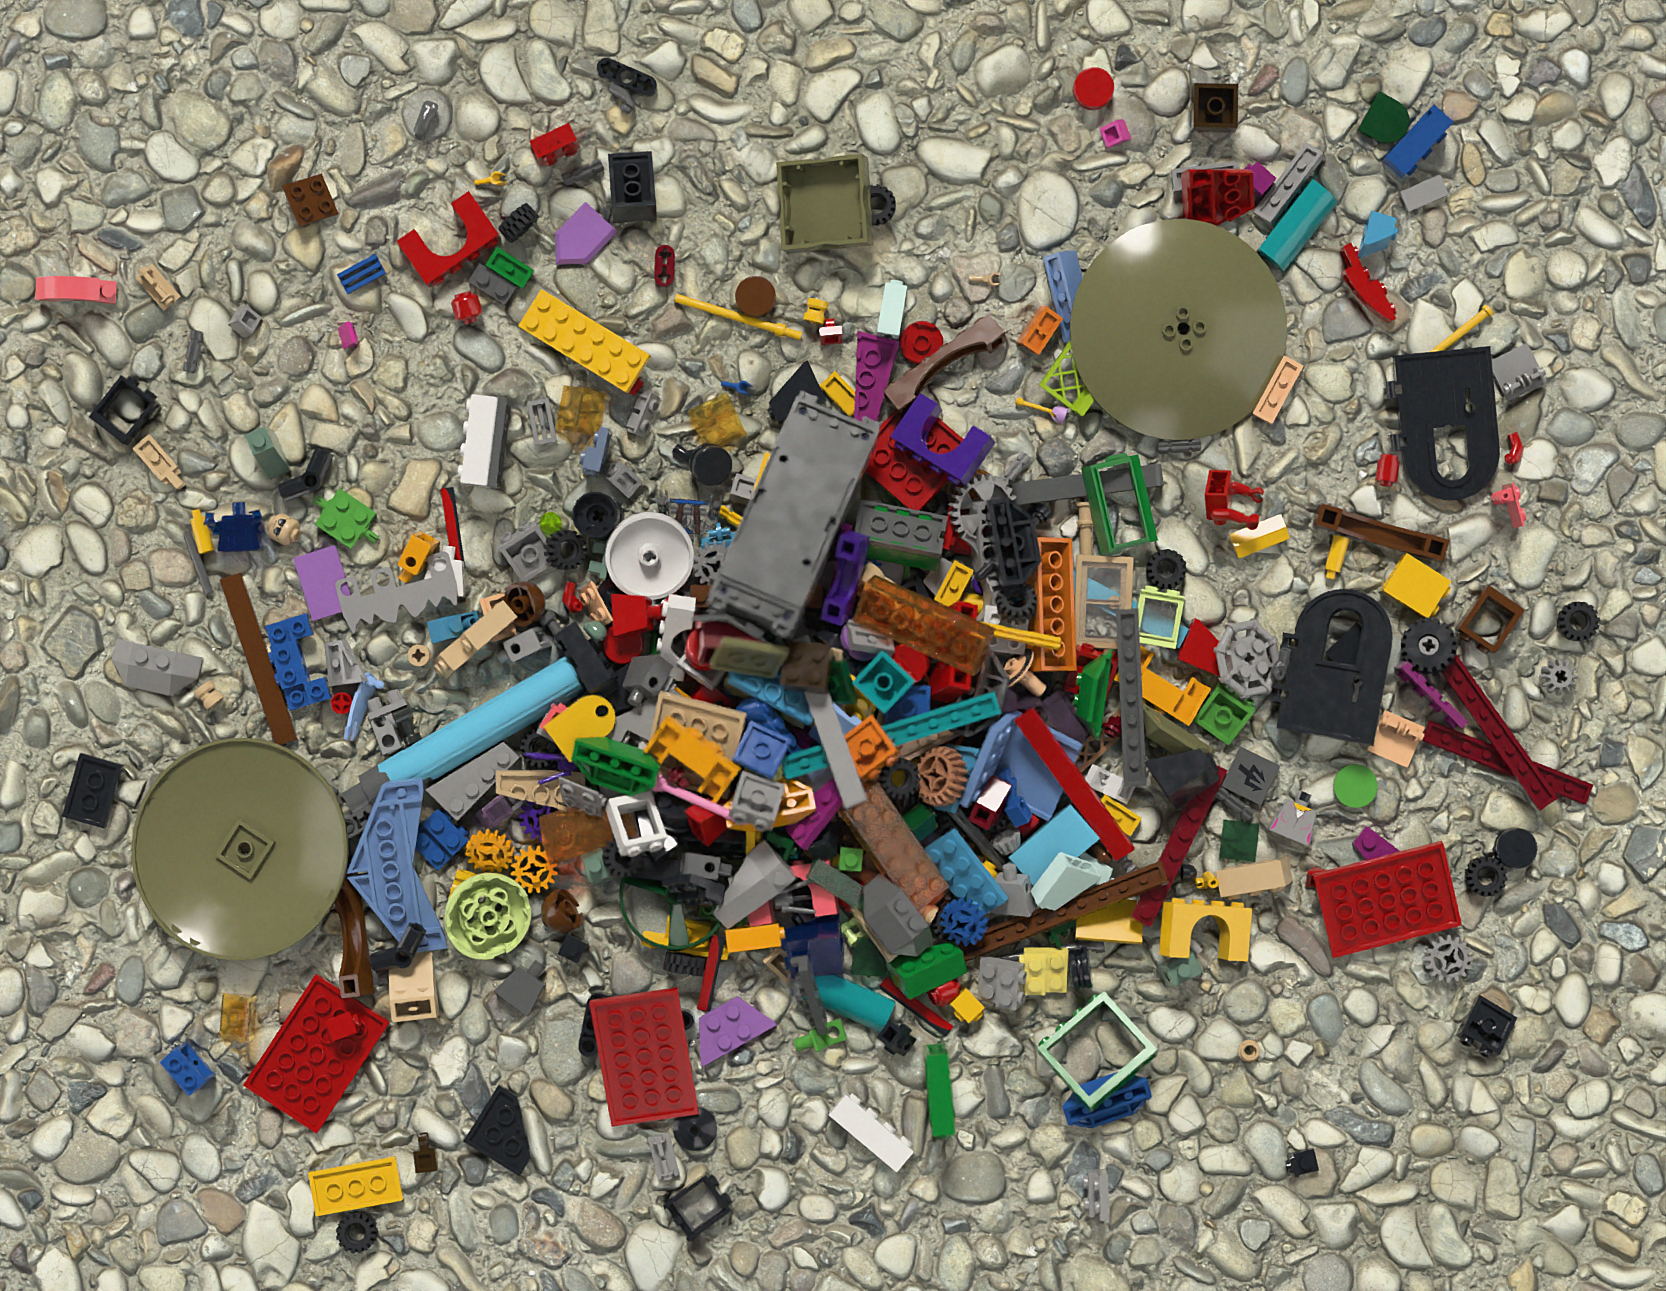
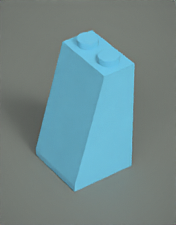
M1065 805L1052 816L1049 822L1046 821L1018 847V850L1007 856L1009 860L1007 864H1015L1017 872L1027 874L1030 877L1033 888L1059 852L1078 857L1100 838L1071 805Z

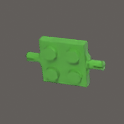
M339 488L334 497L329 501H326L318 494L315 496L316 499L312 500L313 503L322 508V513L315 522V525L351 550L357 541L363 537L373 542V544L376 543L375 539L378 540L379 535L369 530L370 523L377 513Z

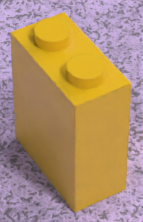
M1408 553L1402 554L1380 589V592L1425 619L1434 617L1439 609L1437 604L1441 598L1445 599L1450 592L1451 587L1449 585L1452 581Z

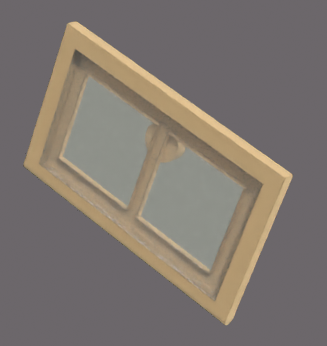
M1076 554L1074 600L1076 645L1082 646V643H1089L1095 646V648L1118 649L1116 609L1132 608L1134 557Z

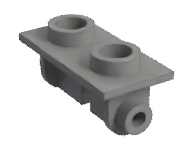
M644 390L642 394L639 393L634 408L640 410V413H631L626 425L628 427L626 431L645 438L646 433L651 428L654 413L659 409L661 398Z
M666 1132L648 1137L658 1180H669L674 1176L680 1175L670 1133Z

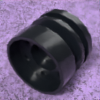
M589 492L582 495L572 509L574 526L581 534L595 540L606 541L609 539L613 530L625 518L620 503L602 492ZM598 513L605 514V515L602 517V519H603L602 522L596 520V519L599 518Z

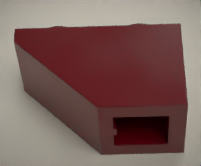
M992 775L977 799L969 821L989 830L997 822L1012 784Z

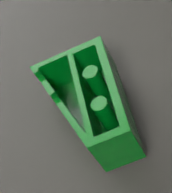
M953 941L927 947L919 956L898 955L891 962H887L885 959L890 980L909 1000L967 973L963 952Z

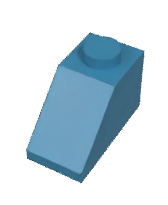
M1371 210L1364 226L1358 257L1363 258L1387 248L1390 240L1394 241L1398 232V228L1395 227L1397 218Z

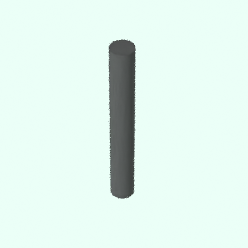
M191 530L185 531L182 534L205 595L213 593L214 591Z

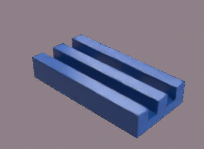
M374 254L338 273L337 276L349 295L387 273L378 256ZM373 261L376 262L374 265L362 270L361 272L345 280L344 277H346L347 275L359 270L360 268L372 263ZM379 268V272L351 287L348 286L349 283Z

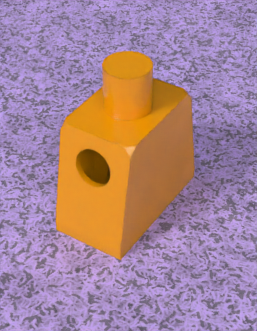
M422 531L412 534L397 564L402 568L398 578L405 583H410L414 575L421 574L428 564V557L434 553L440 541Z

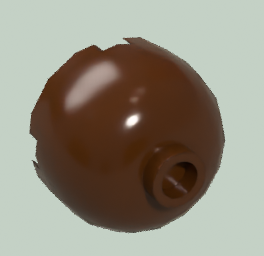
M521 581L505 588V596L501 598V601L503 600L517 616L514 621L518 624L515 625L527 626L541 618L545 611L546 600L542 590L537 585L528 581Z
M559 888L555 889L546 896L541 905L543 924L558 933H567L577 929L583 924L584 916L582 912L578 913L576 907L580 905L566 889L559 891Z

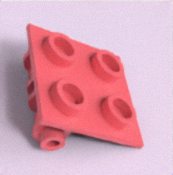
M1514 482L1503 485V490L1494 492L1491 495L1492 503L1495 505L1507 503L1512 527L1525 526L1526 514L1524 509L1520 508L1518 501L1521 499L1519 488L1515 487Z

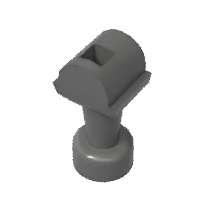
M552 610L547 611L537 620L541 626L547 625L553 635L566 628L565 626L561 628L553 620L556 615ZM554 638L555 644H556V645L559 647V649L563 652V651H564L563 648L559 645V643H558V642L555 640V638Z

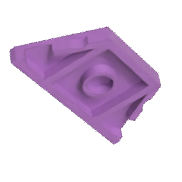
M739 996L700 1016L699 1036L702 1067L776 1026V1022L755 1007L749 1005Z

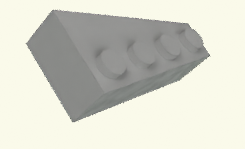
M502 742L427 788L426 791L458 821L496 784V770H510L521 756L507 742Z

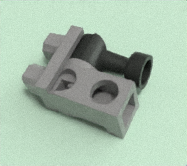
M398 689L386 693L390 704L383 707L379 697L367 701L370 711L368 717L383 755H388L404 748L396 730L398 726H402L406 737L403 738L406 746L422 739L419 732H414L411 722L413 714L409 706L410 704L407 699L403 698Z

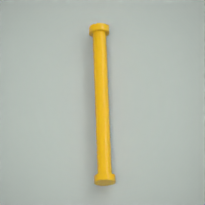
M1484 305L1478 314L1430 352L1448 349L1485 318L1493 316V311L1489 306Z

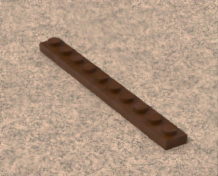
M1158 861L1086 889L1055 911L1048 908L1035 909L1030 917L1017 916L989 927L984 933L983 938L974 945L970 942L965 946L963 941H961L957 946L963 952L965 962H968L1170 882L1163 863Z

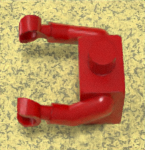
M1209 470L1204 494L1206 518L1213 520L1214 524L1219 526L1226 524L1227 521H1234L1240 524L1246 523L1247 529L1254 531L1259 525V515L1251 514L1246 516L1245 513L1231 509L1232 496L1237 494L1245 497L1249 496L1255 502L1261 503L1263 498L1255 494L1263 495L1264 490L1261 487L1250 489L1247 485L1232 482L1231 470Z

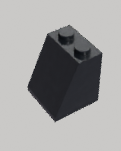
M1201 749L1150 759L1144 762L1176 810L1220 780L1217 774L1219 768L1209 753L1205 755Z

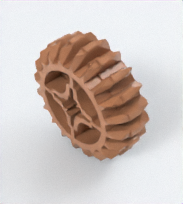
M933 747L932 750H926V755L920 756L921 763H916L920 772L918 776L921 777V780L917 781L919 787L918 789L915 788V790L919 792V797L924 799V802L933 806H949L950 803H956V798L961 797L960 791L966 790L963 785L964 782L968 781L965 778V774L969 771L964 769L967 763L963 761V756L958 754V751L949 747Z

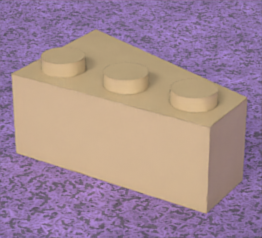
M1288 855L1282 856L1280 859H1267L1257 863L1242 864L1216 871L1220 896H1227L1228 900L1241 898V894L1249 893V896L1263 894L1262 890L1270 889L1271 893L1283 891L1285 886L1293 882Z

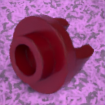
M1111 716L1107 723L1102 724L1103 733L1108 737L1115 739L1116 736H1122V731L1119 730L1122 728L1121 717L1117 716L1115 718Z
M676 766L667 773L668 778L666 782L669 785L675 782L680 788L685 789L690 784L683 776L685 772L683 766L679 768Z

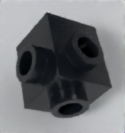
M891 1020L887 1022L877 1036L885 1044L884 1049L892 1055L898 1053L905 1056L917 1040L911 1034L912 1029L904 1023L898 1025Z

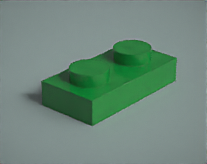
M496 247L486 263L488 268L521 289L525 288L535 272L534 269L499 247Z

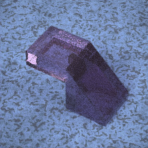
M498 795L471 819L478 829L485 834L487 829L491 831L514 811L504 798Z

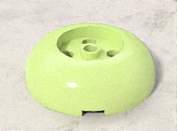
M482 873L468 878L453 891L446 904L444 926L448 938L456 949L474 959H494L495 956L504 952H510L524 938L530 925L531 907L528 895L516 881L502 874ZM484 896V900L478 903V899ZM500 903L502 905V909L496 911L495 905ZM474 915V919L471 922H467Z

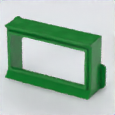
M1120 453L1106 457L1105 462L1081 467L1100 555L1111 556L1121 553L1122 549L1158 541L1139 454L1127 456L1126 453ZM1128 462L1145 538L1116 545L1099 469Z

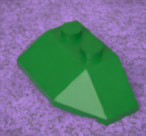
M1113 649L1106 650L1084 666L1082 673L1077 675L1076 686H1080L1079 694H1075L1073 707L1077 708L1076 715L1092 736L1100 740Z
M607 737L575 739L571 760L577 764L581 772L591 783L629 796H635L656 786L660 766L648 752H643V749Z

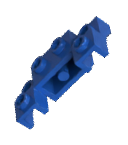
M308 613L265 626L271 644V652L268 653L269 659L277 670V673L274 674L277 685L284 689L290 711L332 699V694H330L327 686V677L310 680L300 641L298 640L314 635V631L311 630L308 618L310 617Z

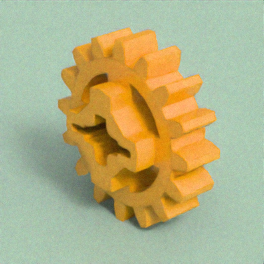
M489 829L486 830L485 834L479 830L477 836L471 835L466 846L465 855L469 856V863H475L474 869L481 867L482 873L486 869L490 873H494V870L501 873L503 867L507 869L509 864L512 863L514 856V847H510L512 841H505L506 835L499 836L497 830L494 834L490 833Z
M532 845L528 846V852L522 848L520 850L522 855L514 856L517 863H511L510 866L515 868L511 875L517 876L515 881L517 883L521 882L523 889L528 887V893H531L533 888H536L537 893H540L542 886L547 890L549 888L548 882L555 883L552 876L558 875L559 872L555 871L554 867L559 864L552 862L555 855H547L549 852L548 848L541 851V845H538L536 850H533ZM537 855L545 858L547 862L543 863L538 860ZM528 856V863L525 867L520 868L521 862ZM532 863H535L537 867H544L537 871V875L532 871H525L533 866ZM549 870L547 878L542 882L541 875L544 871ZM526 875L531 878L532 883L527 882L522 876Z

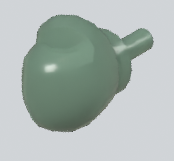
M599 621L587 622L583 627L588 636L596 642L601 643L607 636L606 627Z

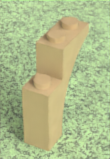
M502 600L432 662L435 672L447 679L483 646L511 624L517 616Z

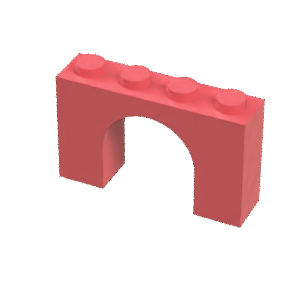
M804 860L791 861L790 867L794 870L795 876L804 881L820 875L823 876L822 880L808 884L812 894L813 907L816 910L815 917L840 913L833 861L824 860L815 863L813 860V863L807 864L804 863ZM772 898L748 915L750 926L775 922Z

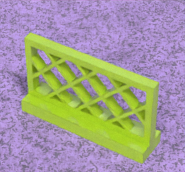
M1069 340L1038 386L1071 409L1077 416H1084L1095 399L1088 392L1084 384L1079 385L1078 371L1072 356ZM1071 358L1073 370L1062 372V360ZM1073 373L1075 386L1064 387L1062 375ZM1059 376L1060 388L1051 389L1046 383L1050 377ZM1076 388L1077 398L1071 404L1066 400L1065 390Z

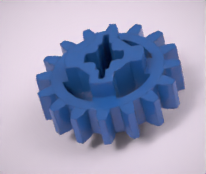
M960 898L958 902L956 899H953L950 904L945 906L944 911L940 915L943 918L940 925L946 927L942 932L950 934L949 940L955 938L957 945L963 941L964 945L967 946L970 942L974 945L983 938L984 933L988 929L985 925L988 922V918H983L986 912L985 910L979 911V903L974 906L972 905V899L966 903L964 898Z

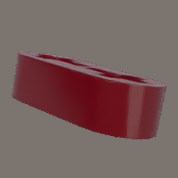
M661 245L655 252L654 278L657 285L664 288L671 286L675 278V252L669 245ZM665 249L671 254V257H667V264H663V258L659 256ZM663 268H667V275L671 276L670 279L666 280V283H662V280L658 278L659 275L663 274Z

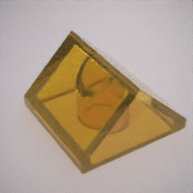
M564 386L555 429L594 436L595 431H599L602 424L607 394L584 387Z
M222 993L219 1037L244 1043L254 1039L257 995Z

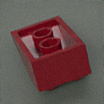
M719 620L704 621L699 636L698 663L710 664V660L723 637L759 643L765 642L728 623L720 622Z

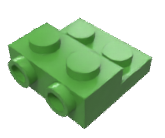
M1219 682L1197 712L1193 721L1227 745H1230L1252 716L1256 706L1253 705L1254 701L1250 697L1246 700L1240 699L1238 694L1225 683Z

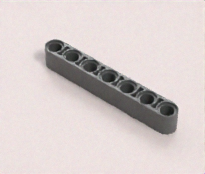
M1161 464L1141 466L1146 489L1164 486ZM1129 468L1099 471L1104 494L1134 490ZM1083 474L1011 484L1013 489L1012 495L1016 496L1013 501L1018 506L1087 497Z

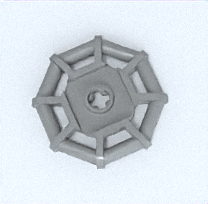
M1251 618L1245 622L1228 623L1225 626L1224 634L1213 651L1216 654L1220 674L1218 679L1237 693L1239 698L1243 700L1263 694L1269 695L1276 680L1272 678L1271 671L1265 681L1262 677L1278 660V639L1264 629L1257 619ZM1246 630V637L1240 638L1238 632ZM1255 632H1256L1261 638H1263L1265 641L1262 642V640L1256 639V638L1254 637V636H1255ZM1231 639V644L1233 645L1231 649L1227 650L1226 647ZM1267 647H1269V652H1270V657H1271V662H1272V663L1268 662V657H1267V652H1266V648H1267ZM1247 655L1250 658V663L1245 662L1244 658L1247 657ZM1232 675L1239 678L1237 680L1240 681V684L1232 678ZM1249 681H1255L1258 687L1248 688Z

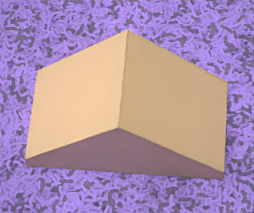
M782 946L775 947L763 958V962L786 984L795 976V973L799 972V966L793 967L790 960L793 957Z

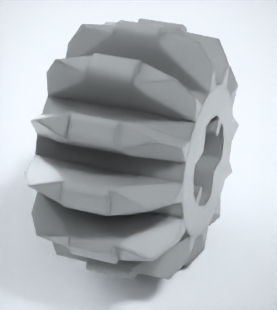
M1556 658L1555 663L1552 660L1547 661L1549 668L1546 666L1541 668L1546 674L1539 675L1540 679H1546L1541 686H1549L1547 692L1553 693L1555 691L1556 695H1561L1562 690L1566 694L1570 693L1568 686L1576 687L1572 679H1578V675H1572L1571 673L1576 670V667H1569V660H1565L1562 664L1561 658ZM1555 673H1561L1560 677H1562V680L1556 681Z

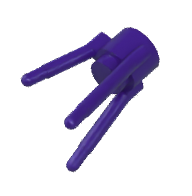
M528 752L524 754L525 757H532V759L558 760L559 770L563 769L561 773L540 780L538 782L539 785L551 782L559 777L572 776V771L577 770V764L573 761L569 762L564 754Z

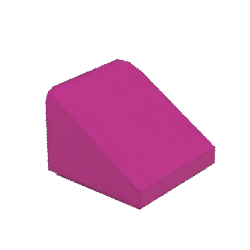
M1124 119L1115 120L1099 128L1107 149L1131 140Z
M348 321L338 327V333L344 349L359 345L353 323Z

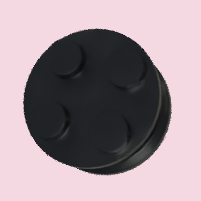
M686 788L684 789L688 792H691L697 796L702 797V794L700 792ZM664 790L656 792L654 801L664 830L673 834L691 831L685 811L695 804Z

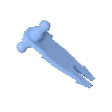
M369 672L365 673L367 681L359 682L358 690L355 692L347 726H345V740H348L349 735V740H354L367 710V701L374 695L376 688L382 689L384 687V682L378 681Z

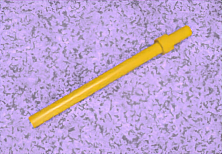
M680 294L675 296L674 302L770 331L778 337L783 338V336L801 340L803 332L787 328L784 324L770 323Z

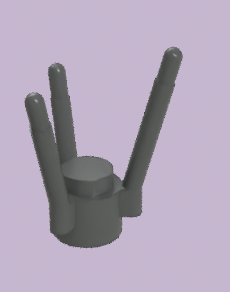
M823 876L813 877L785 887L773 897L775 909H781L782 912L816 914V910L790 907L793 905V901L810 900L812 895L792 896V892L788 891L822 880Z

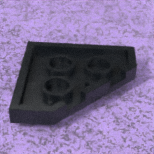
M499 1084L463 1142L520 1176L532 1157L518 1095Z

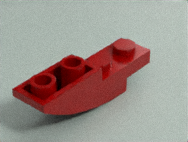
M1352 243L1340 248L1348 266L1341 274L1353 294L1369 311L1387 323L1394 321L1397 312L1393 303H1389L1387 300V289L1378 279L1369 282L1370 274L1366 266L1362 267L1359 260L1360 257H1358V248L1356 246L1353 247Z

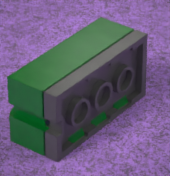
M860 499L854 532L870 536L865 558L937 571L942 554L943 537L948 516Z

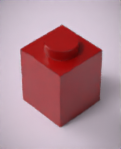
M353 1010L325 1020L332 1042L359 1032V1026H362L358 1013L354 1014Z

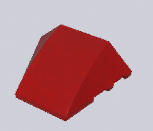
M1187 169L1181 174L1185 219L1198 220L1217 226L1225 221L1231 222L1254 209L1252 170Z

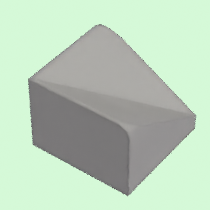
M245 304L236 310L228 325L242 337L246 338L253 335L262 317Z

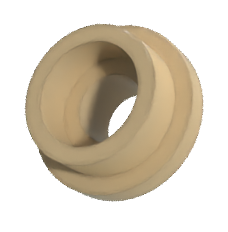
M1244 1040L1238 1047V1055L1246 1062H1253L1260 1055V1047L1253 1040ZM1246 1047H1252L1253 1051L1251 1054L1245 1053Z

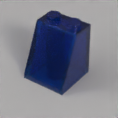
M839 913L826 915L786 929V938H782L783 952H787L788 957H785V969L790 970L791 979L795 978V973L799 972V966L793 967L790 960L793 957L808 955L814 977L844 974V943Z

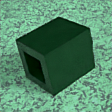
M921 802L899 818L904 830L917 843L938 827L935 820L937 817L936 813L931 807L928 806L926 808Z

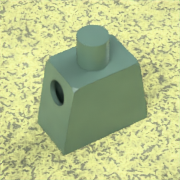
M603 840L581 846L580 854L589 882L593 886L615 880L614 875H611V872L603 863L602 854H604L603 848L605 847Z
M1191 949L1189 958L1173 957L1156 966L1165 986L1171 987L1177 986L1203 972V966L1198 956Z

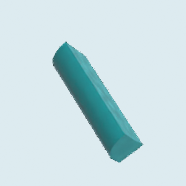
M1312 179L1256 252L1284 273L1337 205L1335 197Z
M814 965L812 971L824 1008L881 1032L891 1015L896 1003L895 1000Z

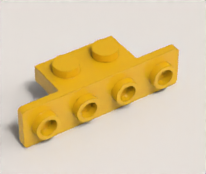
M668 915L665 934L645 930L643 931V936L655 943L668 946L670 915ZM684 918L689 943L698 941L711 931L712 923ZM641 940L642 946H647L648 948L656 949L655 947H652ZM708 940L689 950L670 952H682L692 956L708 957L711 942ZM724 944L721 960H728V948Z

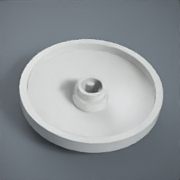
M656 512L638 513L623 520L611 533L605 549L606 567L615 585L628 595L647 596L651 600L664 598L676 592L687 581L694 563L693 545L687 531L675 519Z

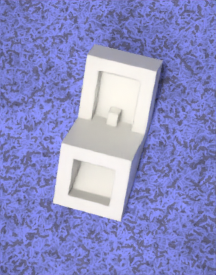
M1094 764L1091 765L1085 778L1091 788L1125 804H1128L1136 787L1124 786V778Z

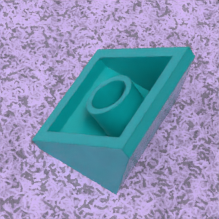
M882 650L852 684L885 714L905 694L915 680Z

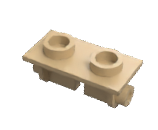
M153 264L147 268L144 266L138 271L140 274L135 278L163 311L181 297Z

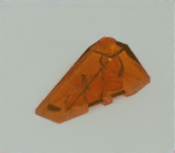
M559 810L540 816L542 844L550 865L607 845L608 840H613L614 834L606 811L602 812V817L589 815L585 811L568 812V810ZM620 814L626 835L636 834L637 830L631 814Z

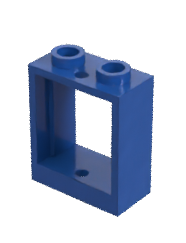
M188 1042L176 1047L159 1062L188 1096L198 1091L216 1075ZM195 1060L198 1061V1065L194 1064Z

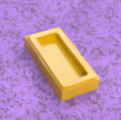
M834 371L819 386L848 417H851L854 414L855 391Z

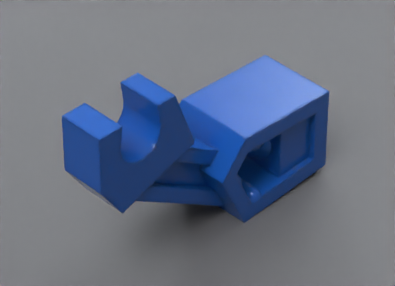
M1006 767L1001 769L999 773L1000 779L1012 784L1005 801V812L1013 825L1018 827L1029 823L1032 813L1024 798L1016 795L1017 779L1010 777L1011 769Z

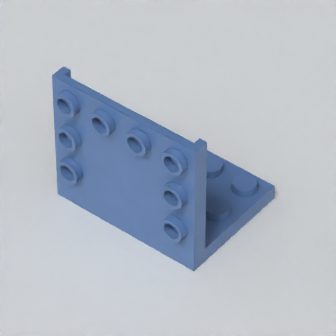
M1012 708L990 728L959 804L968 807L972 802L976 803L991 776L994 775L999 778L1001 769L1010 767V777L1017 779L1016 795L1024 798L1031 813L1049 822L1064 789L1014 722L1015 718L1023 713ZM1048 727L1075 764L1083 744Z

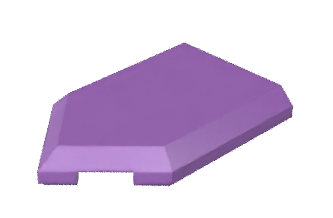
M584 202L555 233L556 265L588 264L617 231L588 203Z

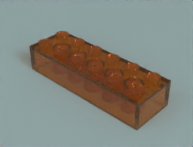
M877 575L872 576L866 582L853 618V622L973 676L982 668L996 628Z
M868 779L862 784L868 801L848 809L845 808L843 803L838 812L882 875L900 888L919 912L950 886L879 783Z

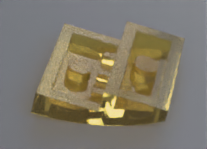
M727 392L687 410L703 444L715 443L722 447L747 435Z

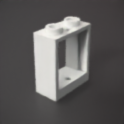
M651 790L635 796L626 795L608 800L605 810L621 856H635L640 852L648 850L654 852L664 846L667 835ZM647 809L655 835L628 840L620 814Z

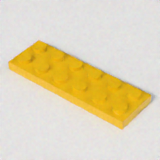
M542 289L518 325L524 331L627 394L651 358L648 353Z

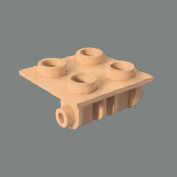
M590 581L578 591L580 594L579 600L583 606L587 607L591 621H599L604 626L613 623V619L597 591L599 586Z
M1384 710L1377 725L1374 746H1368L1367 751L1408 768L1418 742H1421L1424 737L1423 731L1425 727Z

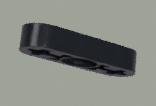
M602 58L597 64L598 74L605 80L644 97H651L657 91L656 80L650 75L611 58ZM609 63L611 69L617 71V67H620L617 79L613 78L615 76L613 72L608 71L604 74V70L601 68L602 65L606 66ZM626 71L633 74V80L630 83H624L621 80V75ZM637 76H640V82L646 84L648 81H651L650 84L653 88L644 91V87L638 83L637 88L633 86L637 82Z

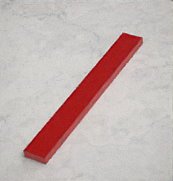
M1032 708L1015 718L1014 722L1093 831L1098 835L1115 861L1133 852L1135 847L1036 710Z

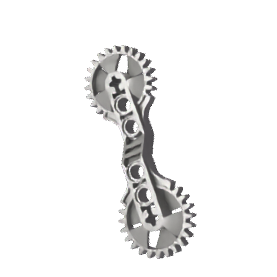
M979 473L977 478L972 477L967 486L963 485V488L956 486L958 495H951L955 499V503H949V506L954 507L953 511L948 512V515L954 516L950 523L956 525L953 530L958 533L960 532L958 537L971 548L972 565L976 573L993 557L987 526V500L1002 498L1014 500L1016 498L1015 495H1009L1013 489L1006 487V481H1000V477H993L991 474L984 476ZM971 488H973L979 496L973 500L971 499L968 491ZM969 508V515H960V510ZM986 527V528H987V532H986V534L983 536V535H982V531H983V529ZM988 548V554L984 558V551ZM995 568L980 581L983 589L984 606L977 616V621L984 622L986 605L997 606L996 598L998 593H1000L1002 585L995 572ZM1013 599L1009 600V605L1015 607ZM972 628L969 631L973 635L969 636L972 645L978 647V643H981L982 634L974 633ZM993 651L1001 665L1004 666L1008 661L1005 656L1011 653Z

